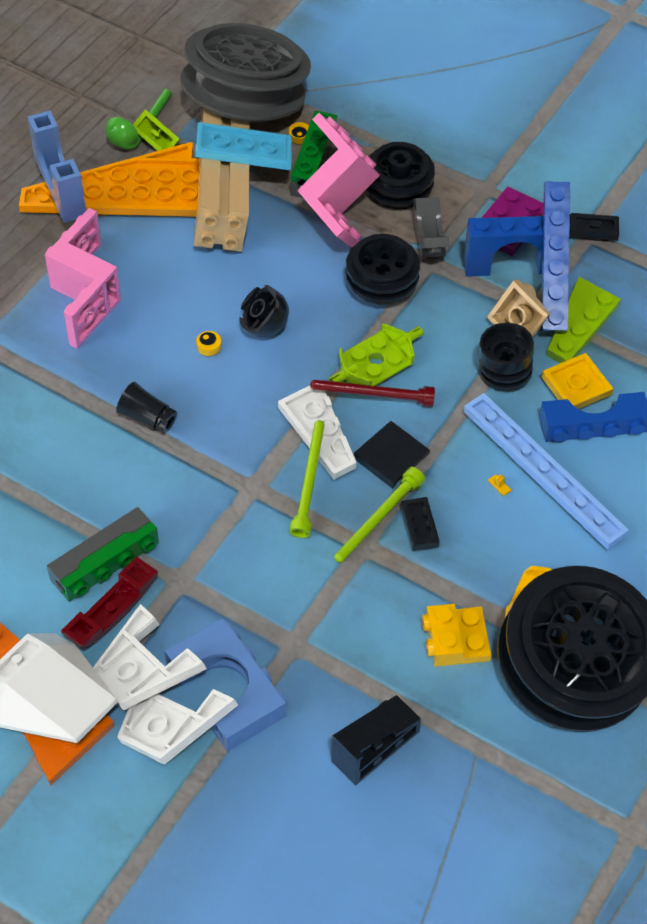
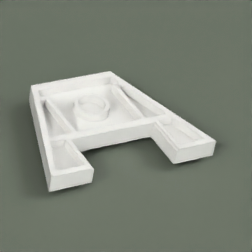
M141 604L93 667L116 697L117 705L123 711L207 669L204 663L188 648L167 666H164L139 641L159 626V623Z
M213 689L195 712L158 693L128 709L117 738L122 744L165 765L236 708L238 704L234 698Z

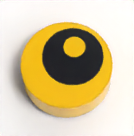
M297 122L289 127V135L292 136L293 143H303L309 127L308 124Z
M213 331L200 333L196 339L198 352L204 356L218 354L222 348L220 335Z

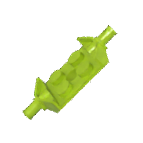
M383 323L380 332L347 351L342 352V348H339L340 371L328 377V381L343 382L345 380L347 383L351 382L353 384L378 385L414 364L415 355L412 342L424 335L423 329L417 326L409 332H404ZM372 359H379L382 361V363L376 364L371 363L370 361Z

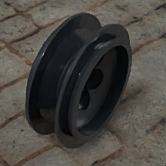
M565 566L547 571L533 579L517 596L503 621L498 637L499 666L503 679L512 695L536 718L564 730L575 732L598 731L625 720L647 697L646 598L624 579L595 567ZM564 615L572 616L575 622L567 620ZM593 617L599 618L603 625L596 623ZM550 636L558 638L561 644L554 643ZM608 642L614 643L618 650L612 649ZM564 661L571 662L576 669L568 668ZM593 664L600 665L604 672L597 671Z

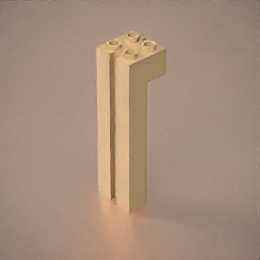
M203 108L201 123L250 129V122L225 118ZM199 158L198 204L194 226V246L213 248L214 244L223 245V250L242 252L249 216V165Z

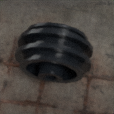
M391 142L382 145L369 155L377 164L374 169L380 176L366 190L378 203L392 209H407L413 207V199L429 197L434 187L435 166L430 156L424 150L407 142Z
M390 234L368 236L355 244L350 249L346 258L347 284L355 294L370 303L384 305L398 302L410 295L415 290L419 281V255L411 245L398 236Z

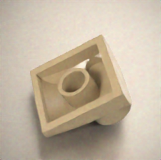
M517 279L513 280L487 318L494 325L504 322L516 323L525 327L534 337L550 316V313L536 298V291L533 286L528 283H522Z

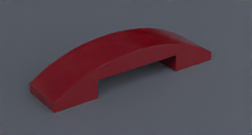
M136 556L118 574L119 581L85 614L79 612L61 630V633L82 649L93 644L114 628L131 611L158 575V571Z

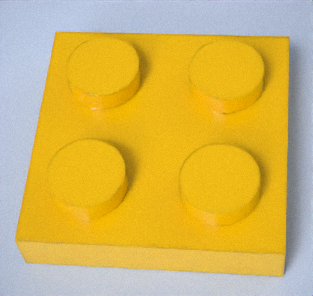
M587 353L542 371V379L558 400L568 399L577 409L611 396L613 393V387Z

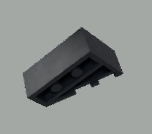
M398 695L385 700L369 713L332 735L331 762L356 786L420 732L421 718Z

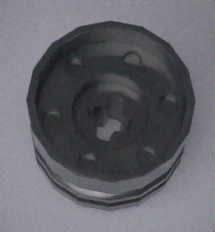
M498 323L487 328L481 335L479 343V372L481 379L487 386L498 391L508 392L518 390L530 381L533 372L534 341L532 334L525 327L516 323Z

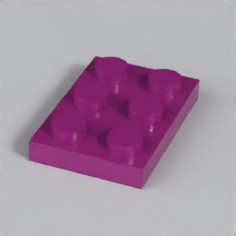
M507 186L482 218L543 216V203ZM523 242L510 243L498 250L513 256Z

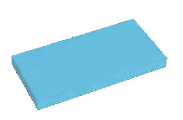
M198 122L195 157L290 170L292 164V136Z

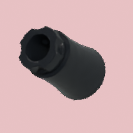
M132 382L127 386L116 408L117 414L132 418L154 430L158 429L164 434L173 426L177 416V411L147 392L136 382Z

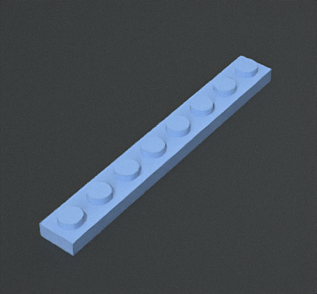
M485 393L464 406V413L607 550L628 535L629 530Z

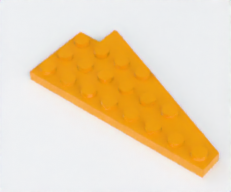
M193 142L80 172L86 210L91 208L97 211V214L196 217L199 158H193ZM45 182L21 189L20 212L59 213Z

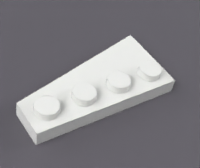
M309 385L278 401V409L309 449L314 423L317 420L324 422L325 427L319 462L333 480L356 469V460L346 436L342 433L341 424L338 417L334 414L332 403L325 391L313 390Z

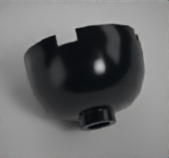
M264 285L265 287L262 289L259 287L254 288L241 305V310L244 311L243 318L239 317L242 328L259 337L277 334L284 327L289 316V306L285 297L269 285Z

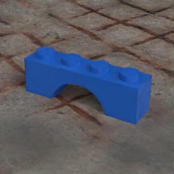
M645 392L619 394L616 404L608 411L602 413L581 411L573 406L568 399L542 401L539 419L545 442H562L572 439L585 440L592 437H613L622 434L647 432V399Z

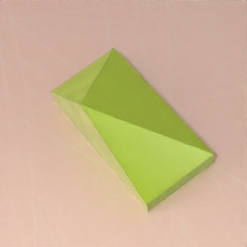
M146 109L133 124L138 134L157 151L174 147L181 140Z

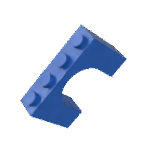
M543 216L468 218L463 257L466 277L490 276L492 258L496 251L507 244L515 242H526L537 247L536 262L538 274H542Z

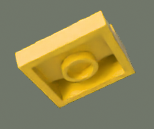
M455 603L427 606L426 614L422 615L423 631H428L429 639H426V650L428 657L433 656L434 667L491 661L492 655L482 606L456 609Z

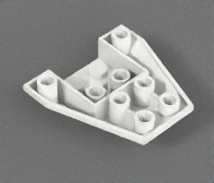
M28 633L0 659V728L78 743L118 703L116 697L78 647L56 633Z

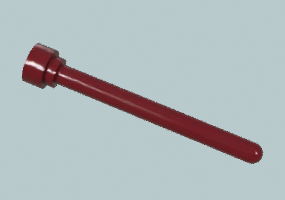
M312 380L310 383V387L313 390L415 400L423 407H433L435 398V387L424 386L423 388H418V390L324 380Z

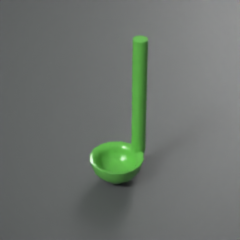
M164 89L149 111L155 118H157L172 95L170 90ZM113 117L108 120L105 129L110 143L125 150H133L140 144L143 138L129 121L119 117Z

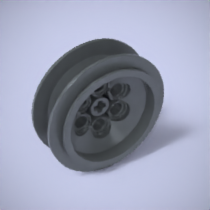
M225 23L200 30L187 39L184 54L189 64L182 70L181 86L193 101L208 111L238 121L265 122L289 116L303 106L306 92L302 82L309 76L311 62L304 50L288 37L257 25Z

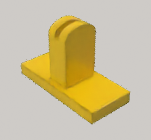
M495 474L488 479V482L504 497L512 490L505 484L506 478L502 474L499 476Z

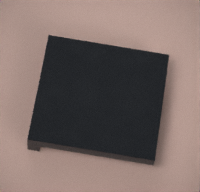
M390 421L354 452V458L393 489L409 467H415L430 453V449Z

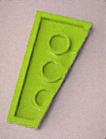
M578 277L568 301V331L554 333L546 356L559 363L577 357L620 306L621 299Z

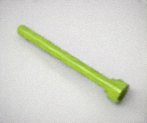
M317 420L314 423L298 515L290 523L289 533L297 538H308L311 535L312 523L308 515L325 427L322 420Z
M409 467L402 475V484L334 555L336 562L342 563L409 491L418 490L426 482L424 474L419 469Z

